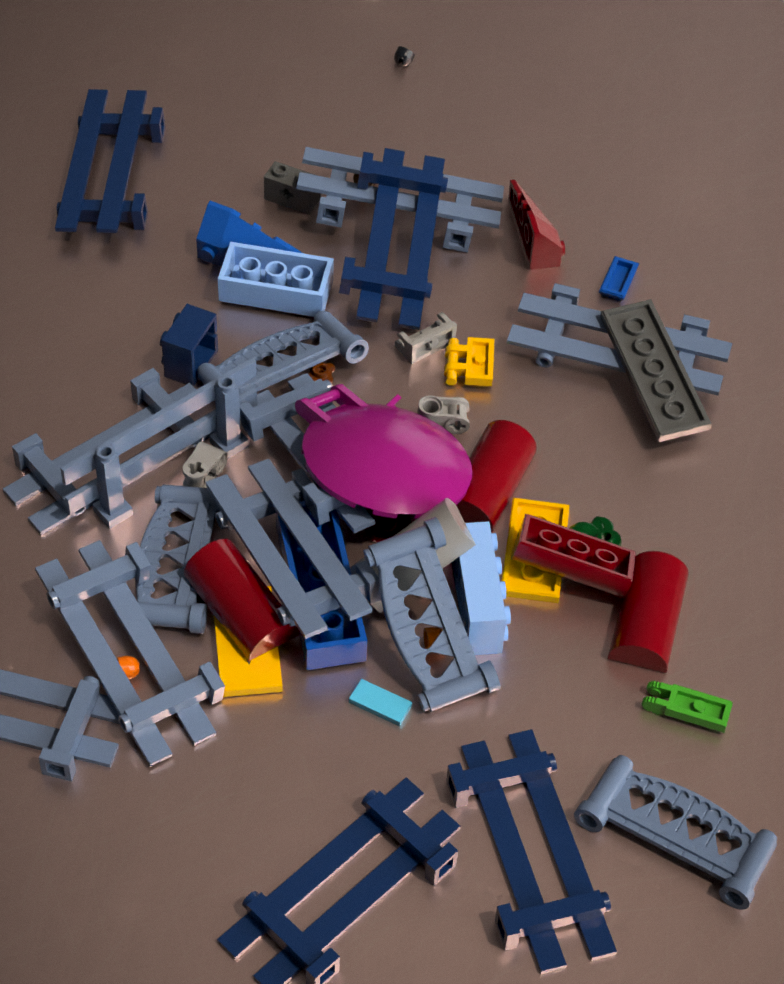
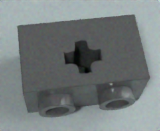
M276 161L264 176L265 200L309 215L320 201L321 194L296 189L299 173H312Z

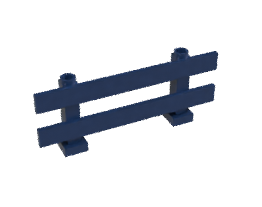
M88 89L83 114L78 117L79 130L62 200L57 203L56 232H76L79 221L97 222V233H117L120 222L133 223L134 230H145L148 215L145 193H135L133 201L125 200L138 135H151L152 143L163 142L166 127L163 107H153L152 114H143L147 90H127L122 114L104 113L109 94L108 90ZM99 134L117 135L103 200L84 199Z
M385 148L382 162L372 161L374 153L363 152L357 188L367 189L368 183L379 184L365 268L354 266L356 258L345 257L339 293L349 295L350 288L360 289L356 319L376 323L378 321L382 294L403 297L398 327L419 330L424 298L430 299L433 283L428 282L427 276L440 192L446 193L448 178L443 177L445 159L425 155L423 170L403 166L405 151ZM399 188L419 191L406 275L386 272Z
M532 729L509 734L508 739L515 758L493 763L485 740L461 746L468 769L463 770L460 762L448 765L446 782L455 808L468 805L469 796L477 794L518 910L512 911L510 903L497 906L495 924L504 949L517 948L519 938L527 936L541 974L566 968L567 964L554 929L577 923L591 961L616 955L617 950L604 918V912L611 911L610 899L606 891L600 893V890H593L550 777L552 772L557 771L554 754L540 751ZM525 782L568 898L544 903L505 797L504 787Z
M407 777L386 795L381 791L377 793L375 790H371L361 802L366 808V812L267 897L262 892L260 894L257 891L251 892L242 903V906L247 910V914L220 936L217 942L236 960L267 933L283 950L253 975V978L259 984H287L302 969L306 971V984H326L340 971V956L331 947L325 953L323 951L420 864L425 866L424 878L433 886L456 867L458 850L450 842L443 848L441 846L458 832L461 826L444 810H441L422 828L411 820L405 812L423 798L424 793ZM386 830L401 844L396 851L303 932L286 917L383 831Z

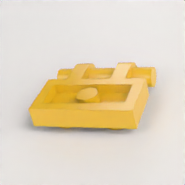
M468 337L467 345H460L459 340L456 338L449 339L448 346L445 348L447 364L444 366V376L446 377V383L451 386L455 385L459 376H465V385L492 387L494 339ZM466 358V363H458V360Z

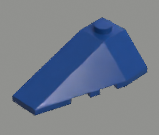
M209 201L196 238L197 258L218 266L223 265L230 242L302 253L279 237H269L260 231L262 227L255 222L253 225H250L239 218L241 213L213 201Z

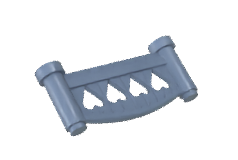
M319 311L315 315L313 323L289 328L262 338L239 350L217 366L203 363L199 366L197 374L201 382L206 385L251 358L261 361L266 356H272L273 366L267 367L256 364L257 376L239 386L240 396L252 388H255L257 392L339 354L349 363H358L366 357L369 345L360 335H354L330 312ZM313 335L320 336V344L317 346L300 342L301 340L309 339ZM288 346L297 347L295 356L277 353L279 350H285Z
M163 484L156 487L155 503L160 505L151 518L140 544V548L151 564L148 581L138 585L135 580L137 602L152 626L189 629L190 633L203 634L207 623V605L196 603L198 593L184 576V569L190 558L198 550L210 543L216 518L215 514L220 512V507L208 488ZM175 511L183 513L192 520L177 527L168 526L172 521L170 515ZM169 534H174L187 543L170 551L162 549L167 544L165 537ZM165 557L170 558L181 566V568L161 575L157 573V570L161 567L159 561ZM158 581H162L176 590L158 599L151 597V594L155 592L153 585Z
M436 517L424 521L423 526L369 545L368 549L363 550L368 566L378 568L380 595L386 622L402 659L422 686V693L418 694L417 697L424 712L428 710L432 712L483 691H487L489 694L501 689L497 672L491 661L478 664L435 551V549L446 546L444 531ZM396 566L422 571L407 591H401L398 588L397 583L399 579L393 575V570ZM407 595L432 599L431 603L417 620H412L408 615L410 608L404 604V598ZM419 623L443 628L428 649H423L420 646V637L415 633V627ZM430 652L454 657L443 674L438 678H434L430 674L431 666L425 660L426 655Z
M618 755L612 759L588 799L582 801L574 812L576 822L591 832H600L607 821L623 828L633 835L723 881L724 883L719 890L721 899L733 908L747 909L755 896L753 889L777 847V836L767 829H761L755 834L735 817L707 798L667 780L633 771V762L624 755ZM637 788L642 794L651 795L654 801L637 809H632L629 790ZM666 803L671 809L681 811L683 816L662 825L660 824L658 804ZM688 818H695L700 824L708 825L711 828V832L691 840L689 839L686 820ZM717 833H724L728 839L737 840L741 846L720 855L718 854L715 835Z

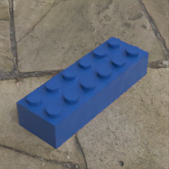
M305 501L299 502L348 574L352 575L337 511L335 509L330 511V521L319 525L306 509ZM276 512V529L283 560L305 593L325 586V583ZM341 607L320 615L327 625V631L307 639L303 637L301 632L299 634L307 670L367 661L368 641L362 617L350 621Z

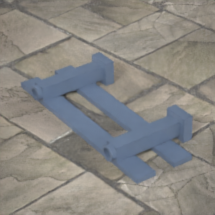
M305 147L302 163L332 169L330 178L299 173L296 189L327 195L320 198L316 223L341 228L346 201H342V198L370 204L376 203L378 187L368 186L367 189L357 188L358 183L346 181L347 172L360 174L361 157ZM444 174L443 177L448 178L446 192L456 193L455 203L439 200L436 217L452 219V222L447 224L443 248L468 252L473 234V226H468V223L499 229L501 218L500 211L471 206L472 197L502 203L504 186ZM398 191L396 209L416 212L418 195Z
M555 283L551 299L523 293L518 312L549 320L545 332L512 324L507 344L538 351L536 363L545 368L553 365L555 356L626 373L615 349L562 336L566 323L607 333L600 318L601 311L578 306L580 289ZM684 314L681 329L665 327L675 349L679 351V357L695 390L718 396L724 376L692 367L696 355L728 362L732 343L707 337L710 320Z
M254 358L249 359L60 467L62 482L65 486L96 469L97 475L95 480L65 496L67 512L71 515L100 498V500L92 504L93 511L111 529L134 515L132 506L123 497L122 484L216 429L217 431L210 435V443L214 447L228 452V459L249 447V439L241 432L240 404L248 401L252 407L257 406V390L252 388L239 396V386L257 376L256 360ZM215 400L216 410L120 465V454Z
M154 368L130 380L132 399L138 405L146 402L149 406L51 461L44 453L43 441L37 433L13 445L15 465L21 471L29 468L31 473L4 487L3 492L17 506L47 489L57 501L28 517V521L40 535L45 534L70 518L82 514L86 509L93 506V503L100 500L98 498L70 515L67 512L65 496L77 489L72 483L65 486L62 482L60 467L196 389L188 383L168 394L160 386V374ZM188 415L169 427L176 433L195 421ZM217 429L211 432L210 434L204 436L203 438L199 439L198 441L192 443L191 445L187 446L186 448L175 453L174 455L168 457L162 462L156 464L150 469L144 471L138 476L132 478L126 483L122 484V488L131 484L137 479L143 477L149 472L155 470L161 465L167 463L173 458L179 456L180 454L186 452L192 447H196L199 442H203L204 440L210 438V435L215 433Z
M308 373L288 381V386L292 389L288 393L275 398L269 390L257 394V406L252 407L248 401L240 404L241 426L251 439L257 441L264 438L263 429L269 427L313 481V483L303 487L306 509L319 525L330 521L329 512L334 509L353 533H357L375 524V520L363 506L357 504L353 508L323 490L310 476L305 467L306 460L304 454H301L304 433L291 417L298 414L295 409V402L302 398L310 399L330 391L332 384L328 379L325 381L321 379L313 381ZM330 402L319 408L326 412L336 408V406Z
M270 459L248 466L249 472L263 492L244 499L227 474L206 481L208 490L220 507V512L215 514L219 527L221 529L227 528L229 531L234 529L282 603V607L277 608V615L283 626L287 624L290 627L296 625L303 637L307 639L328 630L326 623L320 616L341 607L348 619L352 621L372 613L370 604L381 600L379 577L373 568L368 566L366 560L356 564V573L353 575H349L299 503L305 501L303 487L312 483L302 468L293 471L292 481L286 483ZM277 512L325 583V586L305 593L258 520Z
M100 540L80 548L79 554L89 571L72 579L68 578L58 559L35 567L37 575L47 590L46 595L50 606L53 609L57 608L119 713L118 719L125 733L130 732L150 767L171 757L173 754L155 725L156 722L168 716L176 714L194 745L216 735L217 732L198 702L208 698L211 705L223 700L225 685L211 662L199 666L198 676L188 681H185L126 584V581L135 578L138 585L148 581L150 578L151 564L137 542L126 546L125 556L114 561ZM103 592L162 693L143 702L141 701L82 600Z
M0 669V695L67 711L60 729L0 714V740L41 750L39 763L43 775L72 782L76 773L74 759L111 768L119 744L86 736L83 733L90 717L120 724L118 719L119 713L109 696L100 694L101 683L95 677L85 676L83 680H80L78 687L75 688Z

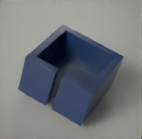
M186 304L181 313L178 312L175 315L172 326L168 331L163 332L160 339L163 355L161 363L164 366V377L185 385L188 383L193 387L199 380L197 374L199 366L203 363H210L218 352V335L215 334L217 332V316L215 313Z

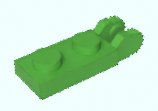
M655 680L648 683L646 688L648 693L657 696V698L651 696L644 697L642 701L643 709L655 714L665 713L664 715L719 732H725L733 704L732 701L676 684L669 685Z

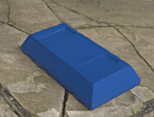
M614 256L599 293L602 296L623 301L639 263Z

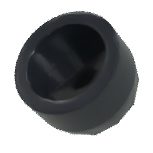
M399 46L395 52L394 61L397 65L403 62L402 67H406L411 64L415 54L411 50Z

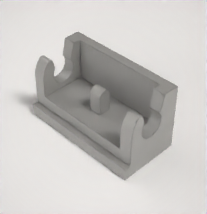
M445 313L437 314L440 320L435 321L433 325L413 335L408 336L403 331L397 334L400 339L395 341V347L411 364L446 348L449 339L456 338L457 324L454 321L452 322Z

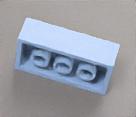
M230 242L218 276L219 301L315 317L319 311H325L333 284L334 258Z
M489 521L465 523L476 545L451 562L459 614L475 655L500 654L503 650L504 641H508L507 624L511 623V613L509 606H504L503 599H506L505 581H500L499 575L502 574L501 558L495 556V551L498 549L496 533H491Z

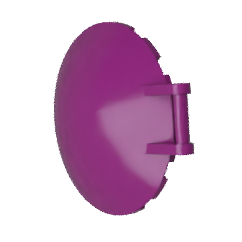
M343 384L332 386L330 391L310 399L302 398L295 402L296 412L310 424L305 431L301 446V454H304L306 460L305 467L314 481L337 500L353 508L358 504L373 509V515L397 518L398 514H413L414 519H416L445 498H449L457 505L465 497L472 480L470 458L461 443L450 432L434 421L406 409L382 404H366ZM333 401L340 405L326 412L319 408Z

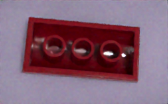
M495 420L490 422L485 428L469 456L472 465L470 486L465 497L456 505L464 522L489 521L491 532L494 531L536 454V442L532 435L522 426L507 420Z
M525 514L513 547L511 560L624 598L632 584L636 552L553 522Z
M219 539L202 547L190 558L185 566L184 576L248 661L299 636L300 631L296 625L290 627L289 624L284 626L281 624L277 615V608L282 607L281 603L231 540Z
M646 551L635 556L632 584L626 596L622 598L607 659L667 673L689 575L686 565L680 559L660 551Z

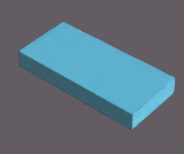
M364 679L360 680L349 697V703L398 726L401 725L412 707L411 701Z

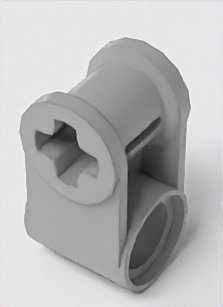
M429 395L419 400L417 414L434 421L448 432L462 434L468 431L470 427V422L467 419L469 402L466 399Z
M202 441L199 442L183 465V474L186 477L183 481V486L207 488L206 481L216 478L224 470L228 460V452Z

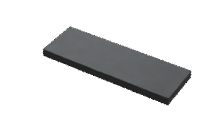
M652 300L601 311L600 318L658 442L710 430L712 423Z

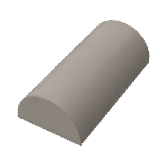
M449 498L442 500L394 535L396 536L423 526L424 521L436 517L442 526L446 538V546L435 549L442 569L476 545L456 504ZM365 557L359 560L357 563L365 561ZM357 563L351 566L352 575L356 573ZM372 566L373 570L378 575V568ZM396 566L393 570V575L399 579L397 583L398 588L401 591H407L422 571ZM381 600L371 604L378 612L384 611Z

